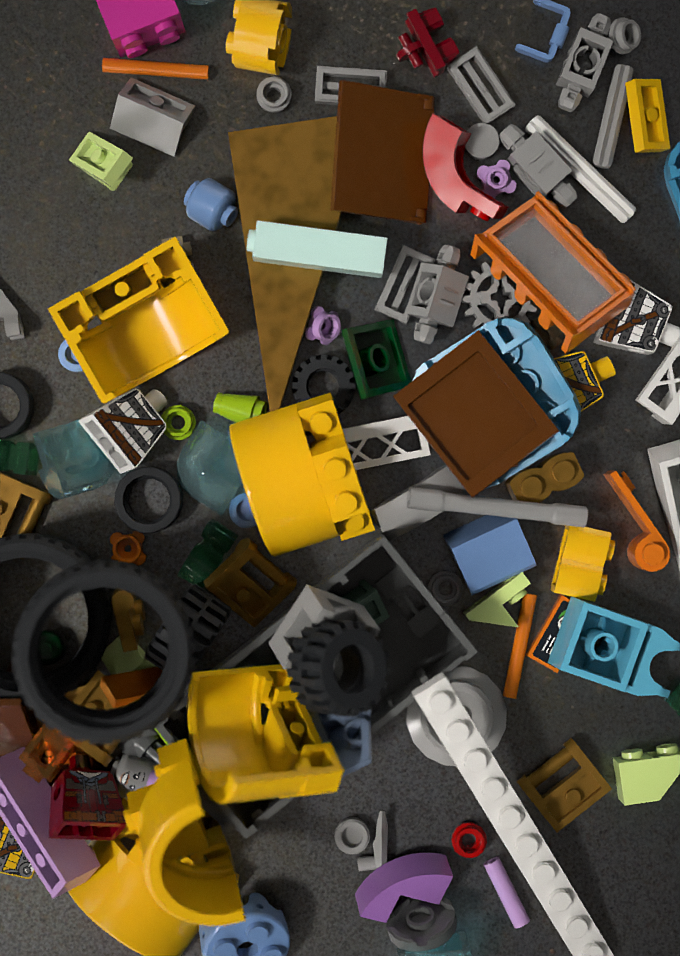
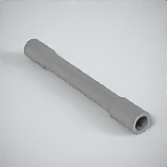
M409 487L407 494L408 509L436 512L453 511L544 521L555 525L583 528L586 526L588 519L587 507L580 505L545 504L482 496L472 498L470 495L446 493L441 490Z

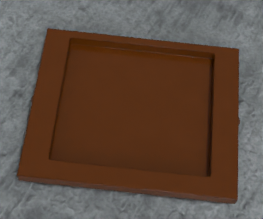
M479 330L442 359L434 362L429 369L393 396L472 498L511 468L516 467L519 462L559 432L558 428Z

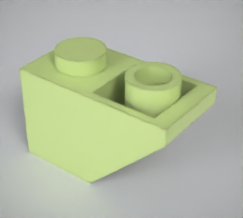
M677 744L656 746L657 751L643 753V750L638 748L628 749L621 752L622 756L612 757L618 799L624 806L661 800L680 774V748H678Z

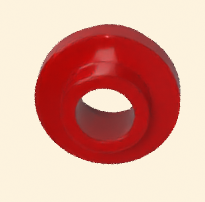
M464 822L454 829L451 842L457 854L464 858H474L484 851L487 837L483 828L478 824ZM473 834L475 836L474 843L471 845L464 844L462 842L464 835Z

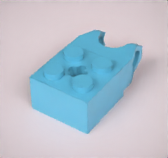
M571 596L548 663L564 672L636 696L658 695L668 698L670 690L662 687L652 679L649 670L650 663L659 652L680 651V642L674 640L663 629L650 623ZM601 639L600 646H594L595 642Z

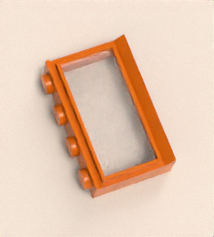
M539 191L536 192L534 197L485 232L475 234L470 255L477 259L486 252L493 260L490 269L493 277L500 280L505 275H508L517 284L514 293L517 302L523 305L531 299L541 309L538 321L542 328L548 330L555 324L566 335L561 348L565 354L627 309L636 291L629 277L624 273H620L608 261L605 253L599 248H595L584 237L581 229L577 225L571 224L560 213L557 205L553 201L547 200Z

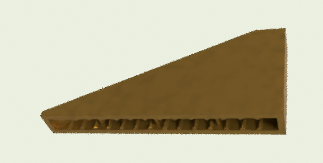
M337 116L228 132L270 412L280 409L324 271L254 262L252 258L253 252L247 251L249 229L256 230L257 221L332 231L337 230L342 212L330 210Z

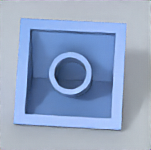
M485 515L443 535L471 595L537 566L517 518Z

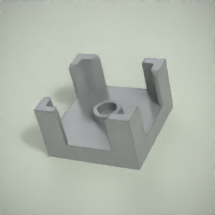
M306 585L268 644L282 667L287 670V668H291V661L287 660L289 652H294L295 650L292 643L295 638H302L301 631L305 627H312V623H320L325 620L359 621L365 623L366 627H372L376 631L375 637L379 633L380 628L363 605ZM340 652L334 664V676L337 683L343 671V661L340 658Z

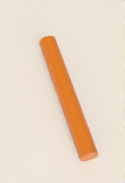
M103 58L102 72L209 79V65Z
M527 593L522 598L517 622L519 627H516L503 696L507 698H517L537 595Z

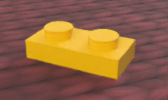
M633 79L625 82L635 153L663 152L671 149L661 79Z

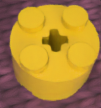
M235 0L233 17L236 19L234 32L230 31L226 40V53L232 54V64L239 69L279 75L278 67H284L289 51L292 29L287 28L285 20L286 17L292 18L291 4L277 0Z

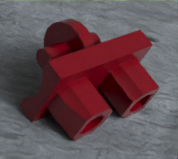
M436 7L418 13L415 8L406 13L408 19L405 20V24L415 42L411 41L408 33L399 36L398 39L403 49L396 54L399 62L410 60L414 69H417L424 65L419 56V53H421L431 74L436 78L444 73L445 66L449 65L459 56V50L451 37L436 45L433 42L430 34L444 26L442 17Z

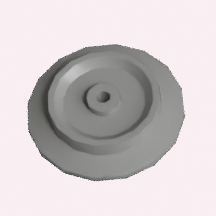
M457 666L445 677L492 752L498 746L506 729L507 707L501 690L486 674L469 666ZM415 700L407 706L406 719L413 743L427 758L445 766H456Z

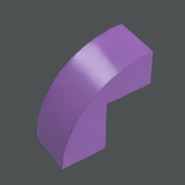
M438 853L410 854L393 859L377 868L362 882L355 893L360 917L387 923L400 895L439 905L453 878L446 855Z

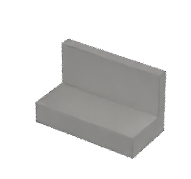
M131 77L118 94L110 129L174 157L179 147L182 132L193 117L195 105Z

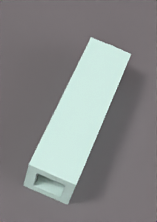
M257 221L256 230L249 229L247 251L253 252L252 258L254 262L382 278L387 238Z

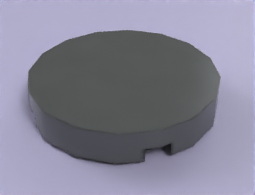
M405 896L397 901L387 921L386 928L390 941L398 948L409 952H425L438 948L447 942L456 931L458 920L452 902L445 896H443L439 905Z

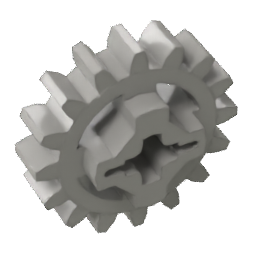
M486 262L481 264V275L474 270L469 274L474 283H467L465 291L469 292V295L464 296L461 303L469 304L470 306L464 313V316L474 315L476 318L472 325L473 328L478 327L480 324L485 325V323L498 318H508V310L511 306L520 304L515 299V289L507 283V277L509 276L505 275L500 280L495 279L491 274L490 266ZM491 277V287L487 291L477 292L481 282ZM498 287L501 290V295L508 297V300L502 304L501 310L498 307V302L491 300ZM531 299L521 306L520 311L514 318L529 324L530 321L525 314H534L537 310L536 307L530 304ZM478 307H485L491 312L493 320L484 316Z

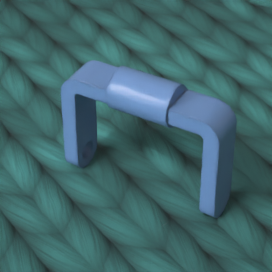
M533 0V3L540 7L562 14L561 21L555 26L549 42L551 47L548 54L522 44H516L515 51L549 63L553 60L557 49L563 48L570 29L567 26V22L571 12L568 7L550 0Z

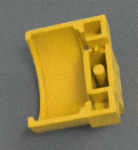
M176 237L143 254L144 256L86 289L78 291L48 308L102 403H107L132 390L229 333L227 326ZM166 278H173L175 282L165 288L160 281ZM97 316L102 324L88 330V324Z
M331 392L229 426L232 447L243 486L259 532L270 555L273 557L338 536H340L341 541L375 531ZM305 431L311 432L316 439L311 442V449L309 448Z
M281 664L199 671L192 674L187 699L190 747L200 782L208 796L216 803L226 804L275 797L282 799L332 793L338 790L344 772L332 744L322 743L306 706L300 704L296 699L299 693L291 691L289 684L293 682L292 677H287V670ZM261 703H264L269 709L264 725H262Z
M185 738L157 749L160 764L154 765L158 780L154 784L127 793L129 808L123 810L129 831L136 830L139 836L136 839V845L143 860L148 888L154 899L164 910L186 922L205 926H222L245 921L246 916L232 853L221 825L206 830L201 818L204 814L197 790V785L201 784L187 740ZM190 855L193 866L183 864L181 860Z
M122 798L124 810L128 809V800ZM126 826L114 841L91 840L88 845L95 851L100 867L88 881L68 891L75 903L100 928L133 951L143 956H181L199 932V925L186 922L171 915L152 896L146 882L143 860L136 845V839L139 838L137 831L130 832L128 826ZM127 837L135 841L130 851L122 844L121 838ZM190 855L181 860V863L193 866Z

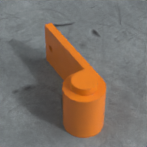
M616 470L607 471L603 474L643 531L629 543L627 556L630 563L639 569L649 572L663 569L670 559V549L631 493L636 489L634 484L624 471L621 473V477Z

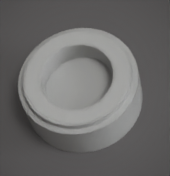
M487 123L472 125L467 130L472 134L465 146V151L475 160L489 159L498 149V132Z
M357 817L342 819L335 828V843L346 854L362 852L367 847L370 839L368 826Z

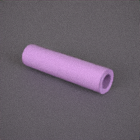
M497 856L487 860L483 865L514 928L526 925L530 922V919L500 858Z

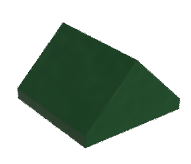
M394 319L350 327L341 331L360 401L402 390L412 382Z

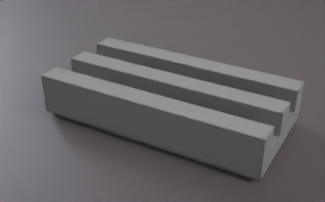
M477 46L447 65L446 69L482 123L490 124L493 120L498 119L505 112L515 107L516 104ZM472 58L503 102V105L500 107L469 63V60ZM460 66L463 67V69L465 70V72L467 73V75L469 76V78L471 79V81L473 82V84L475 85V87L477 88V90L479 91V93L491 109V113L488 114V112L486 111V109L484 108V106L482 105V103L480 102V100L478 99V97L476 96V94L474 93V91L472 90V88L470 87V85L458 69Z
M317 66L315 104L338 105V95L322 94V90L339 91V83L324 82L323 76L380 80L379 85L373 86L386 88L387 70Z
M403 245L374 311L407 324L410 315L405 313L406 309L404 314L397 312L419 261L434 264L436 259ZM406 256L413 257L391 308L384 306Z

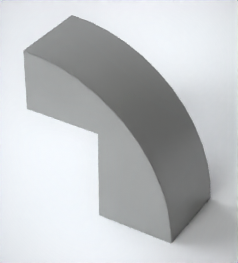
M446 464L411 486L441 490L446 493L469 494ZM406 488L391 495L369 512L386 539L390 541L422 525L443 511L408 509L407 494L409 488Z

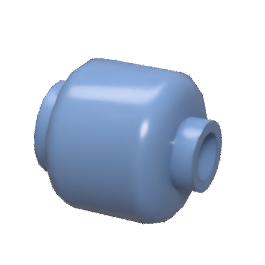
M206 178L201 182L195 181L189 187L184 197L187 216L210 231H217L224 225L229 227L238 215L235 193L214 179Z

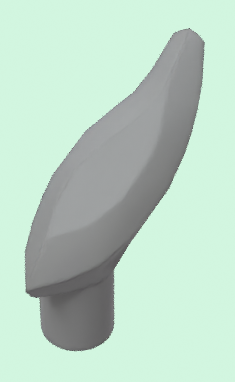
M380 810L377 820L376 837L373 842L374 855L357 857L359 872L376 870L387 863L388 823L385 810Z

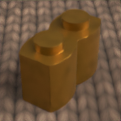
M558 453L544 459L537 468L523 469L509 477L505 485L512 500L540 503L552 491H562L575 486L585 475L574 453Z

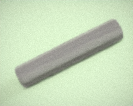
M617 64L613 70L592 161L595 167L609 169L612 166L627 102L625 82L632 80L634 72L631 66Z

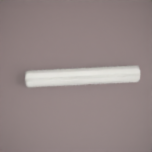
M535 116L527 124L526 132L531 136L537 131L572 169L570 174L621 223L627 222L635 214L636 207L541 116Z

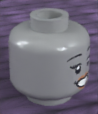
M125 753L121 758L115 757L110 773L114 776L121 798L127 799V793L146 786L155 765L153 761L145 757L139 758L133 755H126Z

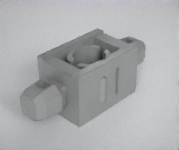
M597 13L591 19L587 29L580 27L572 46L567 52L568 56L563 62V68L556 83L557 86L563 87L558 100L559 108L573 112L579 105L582 97L588 98L593 92L614 41L606 38L611 25L609 17ZM588 50L591 51L589 59L593 67L590 70H585L581 76L577 74L580 67L577 65L576 58L584 56Z
M510 124L499 135L506 149L509 150L511 148L513 151L506 160L510 163V169L534 195L538 191L544 197L551 193L554 196L552 200L560 207L566 209L577 199L576 191L570 183L566 185L563 182L572 172V169L537 131L525 140L523 137L525 133L517 126Z
M444 245L437 256V264L421 262L405 312L420 319L419 323L416 322L414 330V340L430 345L438 332V324L449 327L454 326L469 276L455 271L461 257L460 249Z

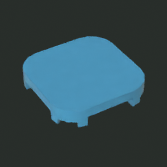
M498 318L485 323V325L424 362L415 371L416 374L413 380L429 369L434 362L442 359L479 330L558 428L559 432L487 488L500 484L564 445L575 435L581 422V407L572 387L539 334L530 324L517 318Z

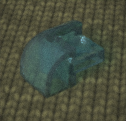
M80 419L32 434L43 469L38 471L48 492L56 499H65L95 490L108 483L107 481L114 471V465L78 422Z
M200 420L180 452L177 460V477L182 488L193 499L222 517L237 495L243 482L231 439Z

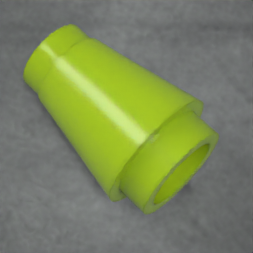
M218 392L213 404V413H217L237 423L267 413L268 402L261 400L260 396Z

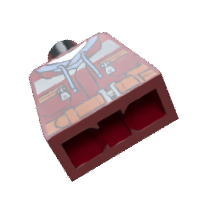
M79 754L72 756L68 760L69 769L63 770L52 785L49 838L114 841L127 826L123 813V804L114 776L109 771L91 770L90 757L88 755Z

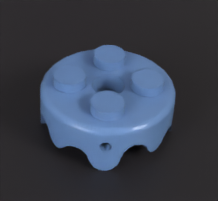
M260 893L250 894L248 903L243 906L246 916L245 921L222 926L199 925L202 956H287L289 951L290 933L284 914L281 910L273 908ZM244 942L253 943L248 948H238Z

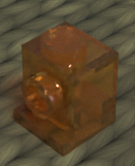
M44 723L18 759L25 764L22 771L38 783L43 778L51 783L69 757L78 748L72 741L60 735L54 728L53 730ZM47 751L52 752L54 755L53 760L49 764L42 763V754Z

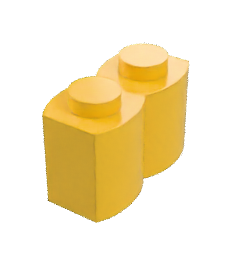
M565 526L552 579L551 591L593 602L596 601L597 595H603L607 583V575L602 574L606 560L611 561L615 549V540H611V532L587 526L584 528Z

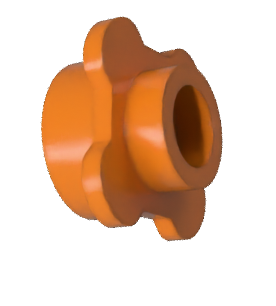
M137 531L124 535L120 532L113 533L110 537V543L113 545L111 560L134 563L136 565L143 564L146 560V554L143 552L142 543L145 540L144 534ZM126 545L131 546L130 552L125 551Z

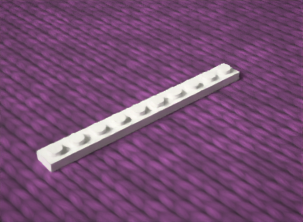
M443 672L412 690L411 693L572 956H614Z

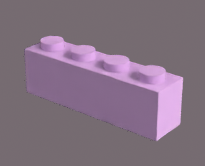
M22 747L0 757V816L54 899L88 881L100 867V863L97 860L95 851L85 840L49 838L52 787L42 775L37 761L30 756L25 747Z

